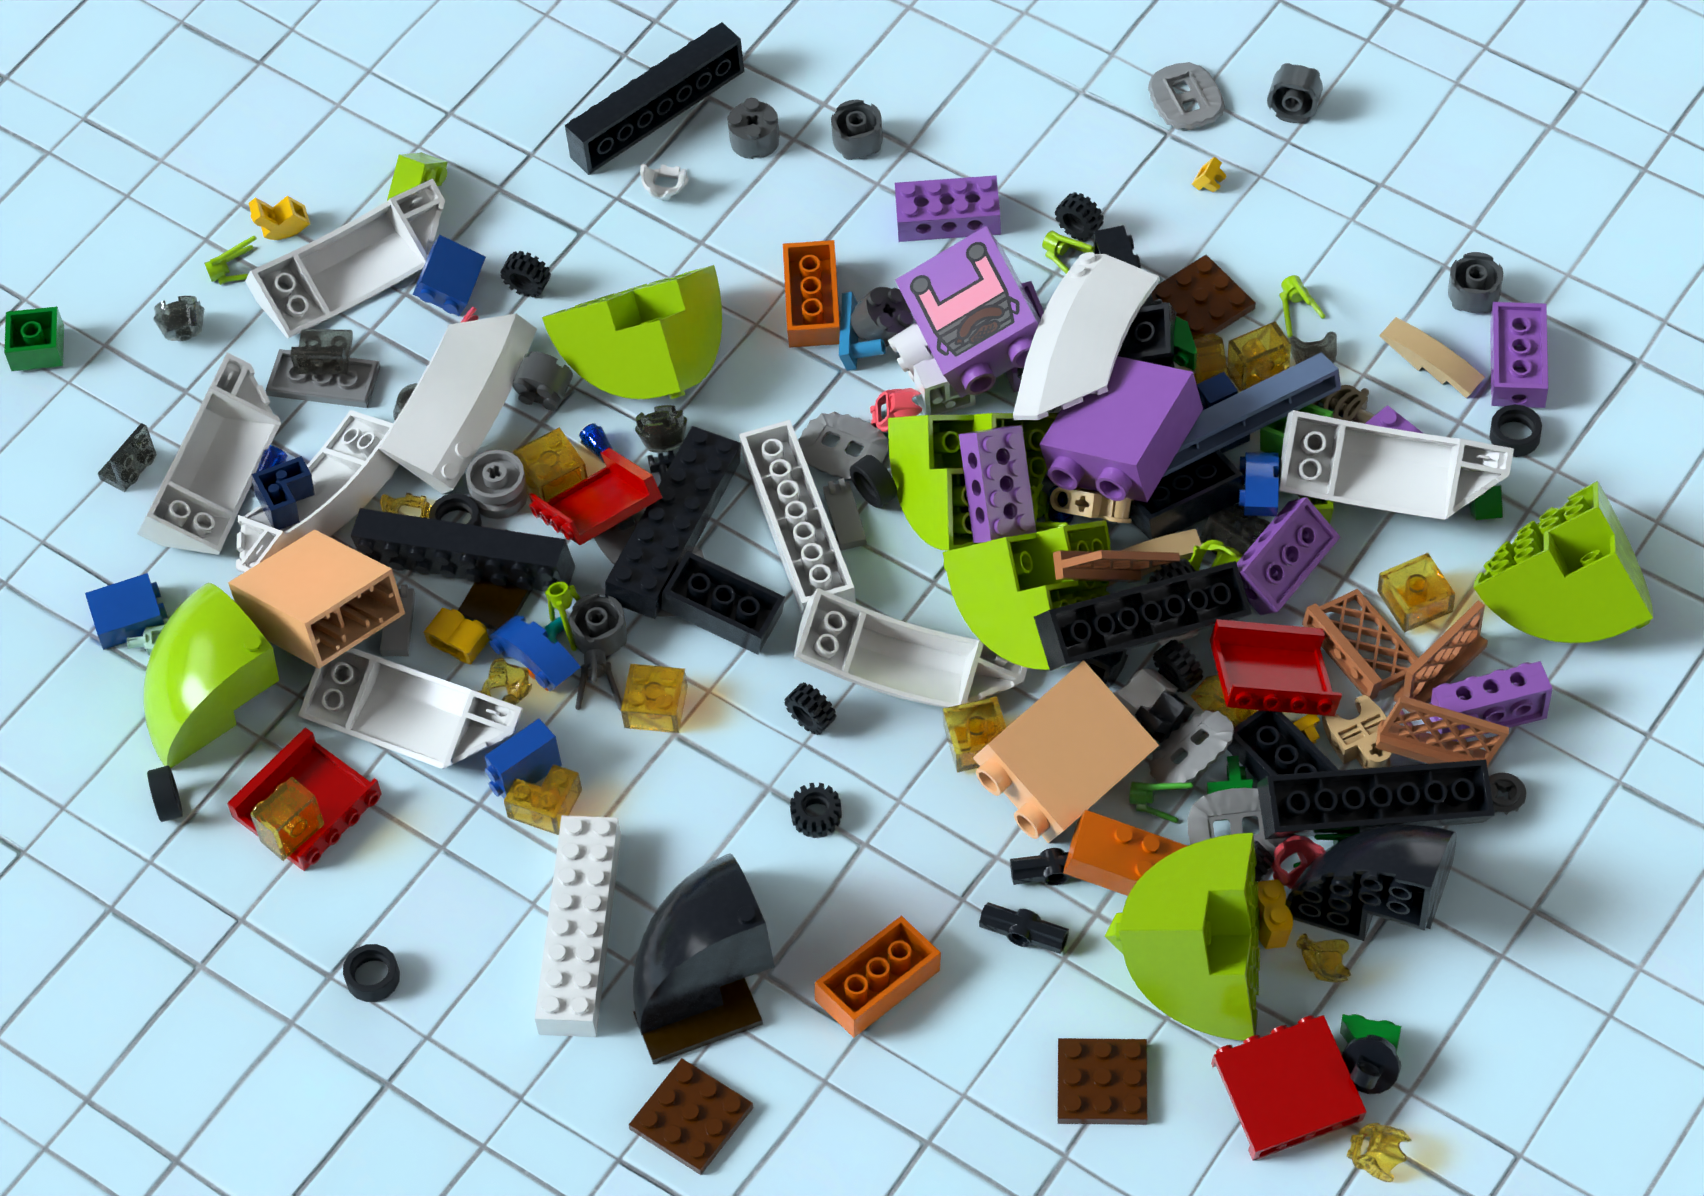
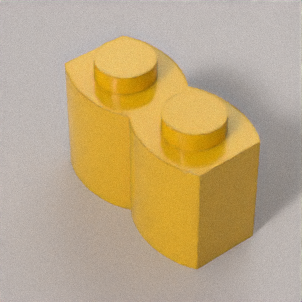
M441 608L423 632L428 644L442 652L449 653L467 664H472L490 640L487 628L483 623L478 620L471 621L465 619L463 614L456 609Z
M1278 879L1258 882L1257 907L1260 910L1259 940L1265 949L1286 947L1293 927V917L1289 908L1285 905L1286 892L1284 886Z

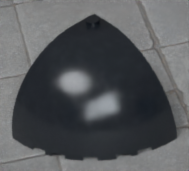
M1392 825L1352 835L1331 846L1314 859L1293 885L1286 898L1285 905L1289 908L1293 920L1362 941L1366 938L1373 915L1421 930H1425V928L1431 929L1453 864L1457 838L1456 832L1421 825Z
M731 853L707 863L686 877L661 903L647 926L637 953L633 977V999L641 1035L724 1005L720 991L721 986L775 967L766 922L741 867Z

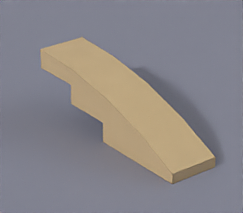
M1397 317L1379 335L1418 371L1423 367L1441 384L1446 381L1450 383L1465 398L1485 378L1468 362L1445 345Z
M1191 529L1148 540L1120 551L1179 553L1181 559L1186 558L1188 560L1193 555L1194 546H1201L1202 542L1197 530ZM1157 566L1141 570V577L1162 568ZM1109 581V584L1106 587L1113 585L1117 582Z

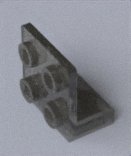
M301 330L299 347H291L290 354L295 374H347L353 339L352 330Z
M141 423L98 472L100 480L125 492L138 480L143 470L153 463L157 454L147 425Z
M1235 504L1210 515L1200 539L1202 544L1209 540L1221 541L1225 546L1234 548L1244 555L1270 522L1258 516L1244 515V506Z

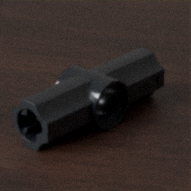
M1049 848L1042 851L1038 856L1010 859L1013 885L1044 881L1047 885L1055 886L1065 883L1069 878H1074L1063 873L1068 852H1064L1060 848Z
M989 902L984 905L979 920V927L1005 935L1015 945L1029 947L1032 944L1059 954L1064 951L1069 936L1068 928L1041 920L1040 916L1031 910L1019 909L1016 912Z

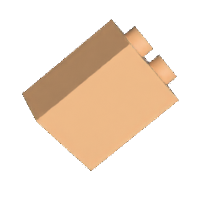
M315 529L228 582L234 602L251 619L267 641L318 669L405 614L395 577L390 567Z
M1083 660L989 742L973 759L980 766L976 770V775L981 784L993 795L999 796L1001 793H1004L1017 807L1018 810L1014 813V818L1018 826L1031 838L1037 839L1042 836L1049 843L1143 761L1159 744Z

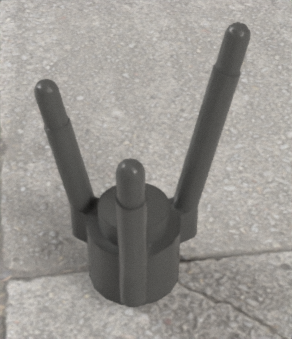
M591 649L584 653V664L581 665V677L575 708L577 710L581 708L587 675L591 677L592 682H596L597 678L606 673L618 709L623 711L624 707L611 671V663L606 662L605 652L600 649Z

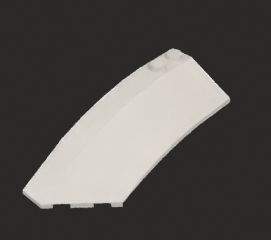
M433 179L390 198L385 203L319 239L251 270L245 282L257 303L289 339L361 304L423 269L436 236L445 199Z
M1093 252L1081 254L1059 283L1041 317L1026 358L1013 412L1014 420H1040L1049 416L1047 411L1061 406L1064 410L1084 402L1083 396L1088 394L1101 395L1108 392L1107 385L1122 343L1140 308L1160 282L1159 276L1106 254H1094Z
M518 314L447 325L448 328L425 372L378 447L383 453L441 494L454 490L503 407L513 387V380L519 366L529 351L537 328Z
M228 352L226 353L137 533L138 535L165 547L219 555L253 483L251 474L258 472L281 425L278 415H274L269 406L270 400L263 386L258 385L254 377L255 371L250 363Z
M350 410L321 450L307 464L312 475L315 495L296 502L300 523L281 530L275 529L271 526L261 505L243 517L238 515L241 532L237 534V550L240 552V559L236 560V569L242 573L248 571L314 529L330 537L347 524L359 512V509L364 508L385 483L391 479L394 471L400 465L378 449L393 423Z
M1293 410L1288 413L1283 438L1279 491L1360 507L1445 520L1509 476L1514 449L1467 439L1404 431Z
M820 588L816 589L806 604L794 654V659L868 689L901 699L952 709H960L1022 684L1028 669L1000 657L984 645L980 639L952 635L897 620L869 610Z
M351 648L320 669L315 668L298 716L445 769L514 735L523 708Z

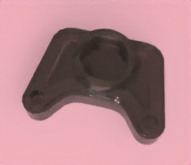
M1328 332L1324 339L1314 342H1303L1299 338L1291 336L1288 339V348L1296 364L1321 352L1332 363H1335L1337 357V335L1335 332Z

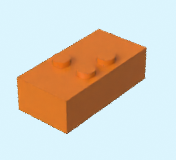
M834 240L783 244L789 348L839 344L840 317Z
M1085 810L1076 824L1063 873L1128 896L1136 882L1146 871L1166 856L1187 845Z
M901 915L815 982V1001L855 1038L940 971L941 952Z

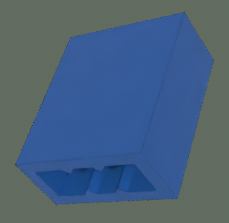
M439 234L431 247L413 295L419 297L424 302L432 303L442 308L447 313L460 316L468 304L486 256Z
M148 573L85 593L103 650L127 643V638L143 636L146 627L165 625L163 619L168 618L164 604H158L157 598L161 597L157 582L151 583Z
M539 718L485 755L487 764L485 771L491 780L488 783L489 787L497 797L501 795L508 803L562 766L556 736Z

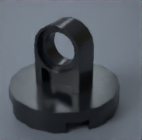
M1376 1035L1355 1038L1344 1049L1342 1057L1357 1091L1366 1094H1380L1389 1090L1397 1081L1401 1070V1060L1399 1061L1394 1045L1385 1038Z

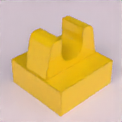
M1213 157L1205 163L1196 175L1192 185L1198 190L1204 187L1211 192L1217 191L1221 186L1215 179L1218 182H1222L1226 178V174L1220 169L1222 162Z
M1307 714L1293 722L1313 744L1317 743L1316 740L1320 738L1315 729L1320 721L1317 715Z

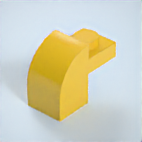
M286 196L274 207L256 197L248 203L251 219L257 226H261L264 238L270 240L285 239L297 235L310 225L305 205L289 196Z

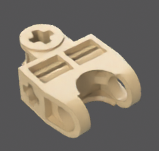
M1058 487L1051 494V505L1058 512L1089 518H1103L1111 522L1131 523L1129 512L1131 500L1134 499L1125 498L1122 501H1114L1106 498L1098 491L1076 487L1074 490H1065ZM1061 492H1065L1068 496V503L1065 507H1061L1057 500Z
M1362 695L1355 698V705L1359 716L1354 719H1344L1338 714L1335 716L1322 715V724L1326 736L1343 764L1357 759L1363 769L1390 767L1392 753L1376 748L1378 725L1381 720H1386L1387 717L1381 708L1368 696Z

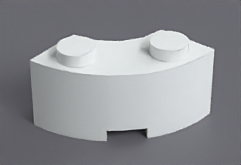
M1141 669L1134 674L1128 685L1121 690L1115 691L1113 694L1136 720L1141 723L1142 720L1135 715L1140 706L1152 708L1164 690L1175 693L1178 688L1155 669Z

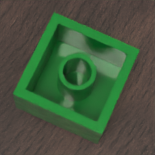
M57 306L6 312L4 353L11 371L63 366L64 323Z

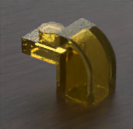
M1218 675L1206 677L1191 695L1203 711H1219L1222 715L1227 716L1232 722L1233 727L1257 712V710L1226 707Z

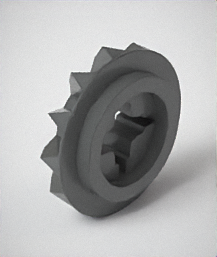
M1495 773L1489 776L1494 813L1499 811L1507 815L1511 811L1517 812L1526 799V788L1523 782L1518 777L1509 773ZM1500 790L1502 793L1509 792L1508 799L1505 797L1498 798V791Z

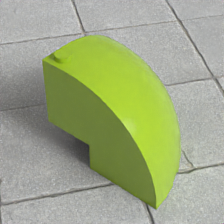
M711 265L671 278L667 277L649 284L646 283L615 294L606 295L575 305V307L567 310L564 309L543 316L542 319L559 354L579 376L590 384L607 393L623 398L650 399L669 395L670 399L684 396V390L700 383L710 372L716 360L722 332V303L715 266Z
M1013 413L919 415L888 418L889 458L892 478L897 487V498L902 511L917 535L930 546L945 551L979 544L973 543L959 434L1022 425L1032 502H1034L1044 486L1041 483L1048 471L1039 444L1058 413H1048L1049 416L1040 420H1014Z
M1598 481L1567 497L1569 501L1560 509L1551 507L1540 516L1539 523L1536 524L1535 521H1531L1517 532L1518 536L1512 544L1510 541L1505 542L1494 553L1495 556L1483 565L1486 569L1485 573H1479L1474 582L1473 588L1477 594L1502 620L1526 634L1554 642L1586 643L1614 637L1634 627L1635 629H1640L1649 624L1650 620L1653 619L1652 602L1643 573L1629 540Z
M1106 520L1003 537L942 552L944 569L947 572L952 595L971 631L991 651L1014 664L1026 668L1050 670L1034 616L1051 609L1110 594L1106 591L1109 581L1056 580L1053 552L1057 551L1096 552L1111 550Z
M206 583L192 593L170 616L158 635L147 664L143 688L146 726L159 759L164 766L169 765L170 768L176 766L235 727L237 724L234 710L280 681L271 644L234 600L212 583Z
M1253 833L1231 834L1206 839L1179 849L1157 862L1144 873L1130 891L1122 912L1121 923H1116L1115 928L1116 941H1121L1128 971L1137 987L1152 1004L1169 1017L1194 1030L1221 1038L1241 1041L1256 1035L1258 1018L1256 995H1259L1260 947H1258V930H1260V910L1257 908L1259 889L1258 882H1255V866L1257 863Z

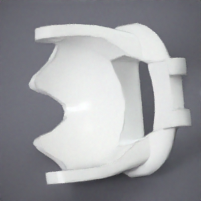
M646 164L641 165L640 174L643 187L656 199L670 200L673 195L680 193L684 185L688 183L687 170L682 169L680 171V166L667 167L661 164L660 169L653 170L647 167ZM659 176L678 178V183L675 187H661L655 185V180Z

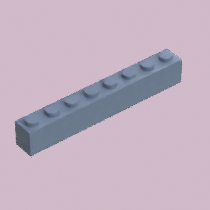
M1321 352L1203 410L1163 477L1287 416L1293 410L1298 411L1340 390L1339 369Z

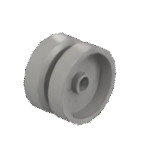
M503 450L486 451L476 456L468 465L466 471L470 497L477 503L481 515L493 519L507 518L518 513L524 507L529 496L523 464L516 455Z

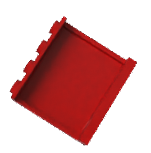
M608 448L601 452L606 465L605 468L546 502L532 492L528 495L532 502L529 504L533 515L536 518L540 517L547 526L551 525L557 533H563L567 540H573L578 545H582L663 498L653 475L616 451Z
M1216 619L1210 637V644L1226 707L1335 716L1342 693L1333 692L1320 649L1325 637L1324 630L1322 628Z
M305 727L227 804L235 820L305 871L310 865L317 863L322 853L330 845L336 844L341 834L350 826L355 825L360 816L369 807L374 806L378 802L382 793L377 779L374 778L370 782L318 744L313 732Z
M1314 1015L1306 1016L1300 1019L1297 1025L1276 1027L1269 1035L1261 1038L1260 1035L1251 1036L1243 1041L1244 1044L1236 1047L1232 1045L1223 1046L1216 1050V1054L1213 1055L1211 1065L1212 1067H1217L1249 1141L1248 1151L1253 1161L1363 1121L1367 1111L1350 1077L1348 1068L1324 1015L1316 1018Z

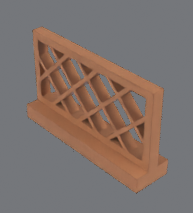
M1057 551L1053 552L1056 580L1136 582L1142 580L1141 570L1180 561V555L1174 552Z
M1358 589L1324 605L1318 606L1315 603L1306 609L1302 625L1304 627L1322 628L1324 630L1325 637L1321 647L1360 693L1368 696L1371 700L1377 698L1379 691L1405 679L1408 668L1397 666V658L1408 660L1411 665L1418 659ZM1356 600L1362 607V610L1346 608V603ZM1334 612L1341 614L1340 621L1329 619L1325 613ZM1344 615L1360 618L1359 626L1343 622ZM1363 620L1375 622L1378 625V630L1362 627ZM1341 631L1357 633L1356 640L1347 639ZM1361 634L1376 637V644L1360 642ZM1380 639L1391 641L1395 645V649L1379 646ZM1358 649L1374 652L1373 660L1363 658L1359 654ZM1383 654L1393 657L1392 664L1377 661V655ZM1375 668L1391 672L1390 677L1382 680L1375 672Z
M1478 600L1406 670L1404 686L1394 695L1395 702L1402 695L1430 703L1433 688L1454 680L1487 647L1488 641L1480 636L1485 608L1482 602ZM1403 707L1404 709H1406V710H1407L1408 712H1410V713L1416 712V711L1413 710V709H1409V708Z
M1401 695L1386 720H1381L1378 725L1376 748L1428 764L1486 759L1488 767V764L1508 736L1509 727ZM1406 707L1416 712L1405 714L1402 708ZM1436 716L1443 720L1432 722L1430 717ZM1420 719L1424 722V724L1413 726L1411 721ZM1463 724L1470 728L1459 730L1457 725ZM1448 727L1451 732L1440 734L1438 729ZM1490 732L1497 734V736L1486 738L1483 734ZM1475 735L1478 740L1467 742L1465 737Z

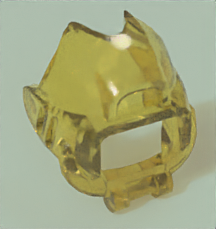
M406 493L405 497L396 499L383 494L380 500L382 512L398 514L400 507L405 505L421 508L420 517L429 518L430 508L432 507L429 502H426V496L421 495V497L413 496L411 493Z
M504 658L495 659L491 664L488 679L484 682L482 691L477 692L491 696L490 690L492 688L504 686L508 695H505L502 701L516 705L532 689V684H529L528 669L508 664Z
M1306 933L1300 935L1296 945L1301 949L1308 970L1314 973L1317 980L1334 983L1348 980L1347 977L1351 976V973L1342 964L1343 954L1349 950V943L1346 940L1330 939L1314 942L1308 938Z
M1371 1123L1364 1126L1357 1135L1351 1136V1147L1347 1152V1157L1352 1159L1356 1168L1364 1169L1373 1177L1384 1182H1393L1394 1176L1390 1171L1396 1165L1408 1159L1400 1149L1399 1144L1400 1142H1410L1412 1140L1402 1129L1380 1125L1379 1123ZM1365 1137H1370L1367 1152L1360 1155L1363 1140Z

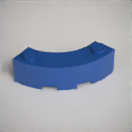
M1246 452L1245 457L1240 456L1239 471L1245 473V490H1240L1239 506H1244V515L1277 516L1279 496L1278 453Z
M524 616L512 617L488 636L491 640L489 642L490 646L498 655L502 654L504 658L511 657L522 663L535 674V679L544 689L547 688L549 691H552L581 668L572 655L559 642L554 643L547 639L548 633L544 628L534 621L530 624L526 623L525 621L527 620Z

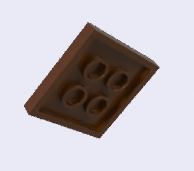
M1204 255L1159 283L1151 293L1153 301L1161 299L1163 303H1170L1177 312L1176 316L1188 322L1195 346H1198L1253 311L1256 302L1207 255Z
M1058 1038V1124L1147 1125V1039Z
M681 1058L628 1125L631 1131L701 1175L754 1107L753 1102Z

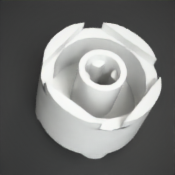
M914 323L888 340L895 353L898 352L900 355L897 359L899 365L904 372L908 371L913 382V365L924 360L934 359L917 323Z

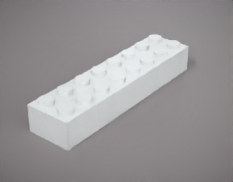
M787 420L739 434L743 459L802 617L808 600L817 588L856 604L853 582L791 421Z
M561 816L535 1011V1023L539 1035L597 1037L621 841L618 818Z

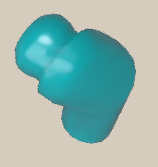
M561 616L544 627L548 633L547 639L554 643L559 642L555 638L557 634L565 630Z

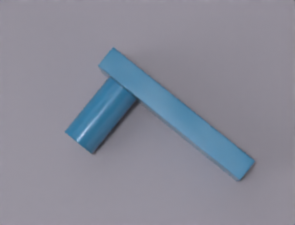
M853 292L842 293L839 357L847 371L857 369L858 358L882 355L886 352L883 339L858 342V336L851 324V314L854 312V307L858 304Z

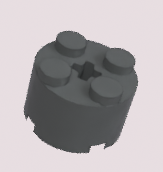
M1290 63L1281 65V68L1273 77L1267 97V105L1270 110L1272 108L1276 112V117L1289 123L1304 122V119L1312 118L1315 115L1323 90L1319 71L1314 68L1292 65Z
M748 98L730 112L727 117L731 147L736 154L748 159L759 155L760 158L769 156L777 149L780 134L778 115L773 107L758 101L756 98Z
M858 99L840 104L836 108L837 111L831 117L832 139L836 150L847 160L862 158L879 152L883 141L882 117L879 109L872 103L870 106L864 104V100Z
M1470 252L1464 254L1463 258L1458 261L1456 259L1451 266L1448 285V296L1453 308L1471 313L1491 312L1493 302H1498L1501 295L1503 281L1502 266L1500 263L1498 265L1494 262L1492 256L1481 252Z
M874 288L854 307V312L851 314V324L859 338L862 340L865 338L868 341L883 339L885 347L890 345L888 342L890 338L913 323L911 311L898 288Z
M531 352L528 357L527 354L524 356L513 380V388L519 394L518 399L524 404L532 405L533 402L542 404L544 408L550 411H556L572 380L573 373L571 369L565 364L563 368L556 364L558 359L551 355Z
M590 594L582 597L572 607L573 611L569 617V623L575 646L580 652L584 654L591 649H600L605 652L606 656H609L626 644L627 628L624 611L621 604L614 597L608 596L607 598L601 597L599 594Z

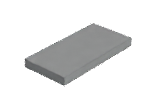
M279 349L265 391L267 396L368 408L380 370V363L373 360Z

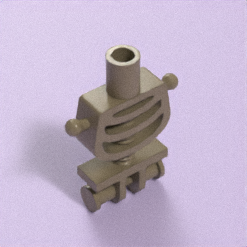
M1342 385L1340 390L1312 403L1316 406L1322 403L1324 409L1330 410V408L1334 409L1333 418L1365 424L1375 416L1366 411L1367 396L1369 395L1367 388H1363L1360 392L1351 385Z

